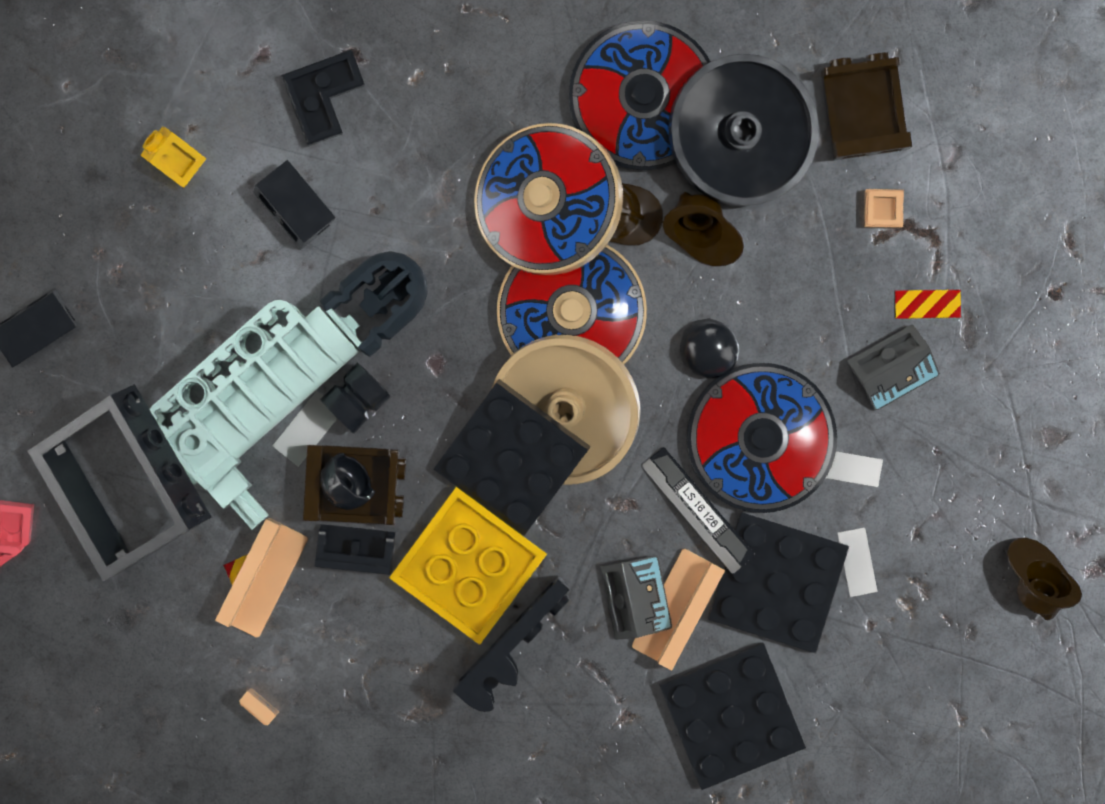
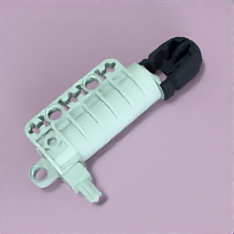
M392 251L379 253L365 260L342 280L339 285V291H330L320 300L323 308L318 306L306 317L296 306L287 301L274 300L268 303L150 408V411L184 467L192 484L196 485L199 483L223 509L230 505L251 530L269 516L247 491L252 485L236 468L242 462L239 457L359 352V349L365 355L371 357L381 348L382 339L390 340L416 317L423 308L428 294L427 279L421 267L405 254ZM387 268L378 277L381 284L374 291L368 288L364 290V300L359 306L371 318L376 314L386 315L388 313L386 305L393 299L401 302L408 294L411 297L402 307L399 305L392 306L391 312L393 315L380 327L374 326L369 331V337L362 342L356 335V329L360 325L350 314L343 318L334 310L342 303L347 304L352 300V294L365 283L370 286L376 282L374 275ZM278 311L289 312L286 316L289 322L287 326L275 325L279 320L276 315ZM262 324H264L265 326L268 324L269 327L274 326L271 330H269L271 333L275 334L274 338L268 331L261 328ZM257 333L262 339V345L258 352L251 354L247 350L246 342L249 336ZM238 356H241L242 358L246 359L247 362L245 363L244 361H242L241 363H239L238 360H234ZM222 361L233 362L228 368L231 372L230 376H217L223 370L220 365ZM212 373V376L216 378L211 381L205 375L209 376ZM199 383L204 389V398L200 403L195 404L190 398V391L194 385ZM181 407L188 410L183 414L181 411H178L171 417L173 426L167 427L163 424L167 419L164 414L165 412H176Z

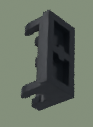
M288 159L255 185L253 191L255 196L300 250L324 232L336 218Z
M55 288L0 323V350L12 368L77 327L74 322V316Z
M321 524L318 531L314 567L390 575L392 573L396 532Z

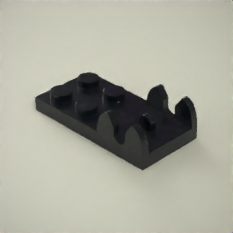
M557 576L455 683L453 692L475 710L481 712L492 711L494 709L493 703L495 702L492 689L497 687L499 682L503 685L516 686L518 681V668L515 660L509 653L522 640L528 644L543 629V624L540 621L548 612L555 616L568 603L570 599H568L569 597L566 593L570 590L569 585Z

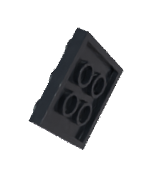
M499 379L440 459L434 470L525 536L591 446Z
M741 512L735 531L754 552V557L735 573H731L724 565L723 569L725 572L718 583L707 619L816 654L849 546Z
M763 642L659 684L701 790L806 748Z

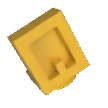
M164 126L159 131H153L147 137L143 144L145 150L141 154V157L183 188H185L207 159Z

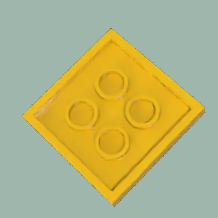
M456 487L389 578L480 645L547 553Z

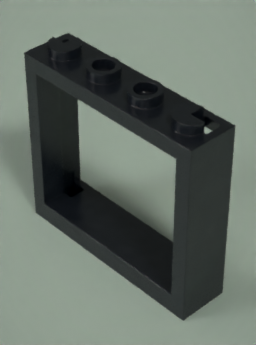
M135 384L108 396L27 451L103 582L125 571L212 518ZM109 412H111L175 523L172 527L129 552L66 443L67 440Z

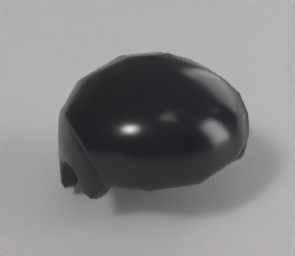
M707 318L695 321L684 330L680 351L686 365L693 373L709 379L722 376L734 368L738 360L739 345L734 333L727 325Z
M339 453L331 458L321 470L320 487L325 498L337 508L343 510L357 509L365 505L375 494V490L371 488V480L365 466L353 457Z

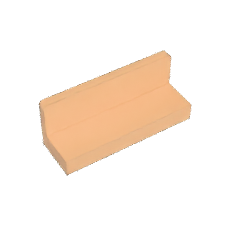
M271 518L265 519L215 621L227 627L232 625L254 637H259L308 542V537Z
M682 549L664 582L672 628L635 638L632 647L672 671L725 570L687 549Z

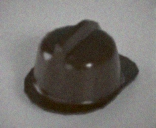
M622 183V212L610 242L624 245H641L649 242L659 233L663 223L661 204L649 190Z
M684 192L680 195L679 202L675 208L664 217L662 226L665 234L699 262L710 266H726L736 262L742 256L744 249L743 237L724 218L721 206L716 200L706 195H691L688 192Z
M1018 538L1010 544L1007 551L1008 561L1019 578L1017 593L1019 600L1026 608L1041 615L1048 621L1053 619L1060 610L1074 607L1080 603L1082 597L1080 586L1045 545L1029 538Z

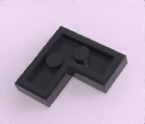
M352 49L281 75L308 147L343 134L331 99L365 86Z

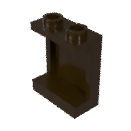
M889 52L867 55L866 62L852 63V58L850 57L839 58L829 61L830 67H825L821 71L834 161L905 151L912 147L911 133L907 132L898 72V66L900 65L899 57L889 58Z
M307 445L303 521L395 525L396 517L403 518L404 495H397L398 480H405L406 458L399 457V449ZM339 453L353 457L365 466L371 480V488L375 490V494L365 505L354 510H343L333 506L325 498L320 487L321 470L331 458Z

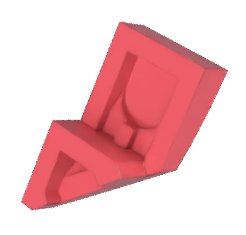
M0 500V567L12 557L18 555L30 543L34 504Z

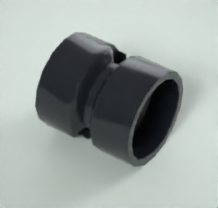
M358 362L343 377L345 382L343 386L334 385L320 399L336 418L354 434L369 420V410L377 411L392 397Z

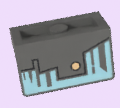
M913 324L848 360L852 372L864 387L874 410L883 408L933 380L940 374L929 345Z
M649 556L600 566L615 640L639 638L672 628L658 556Z

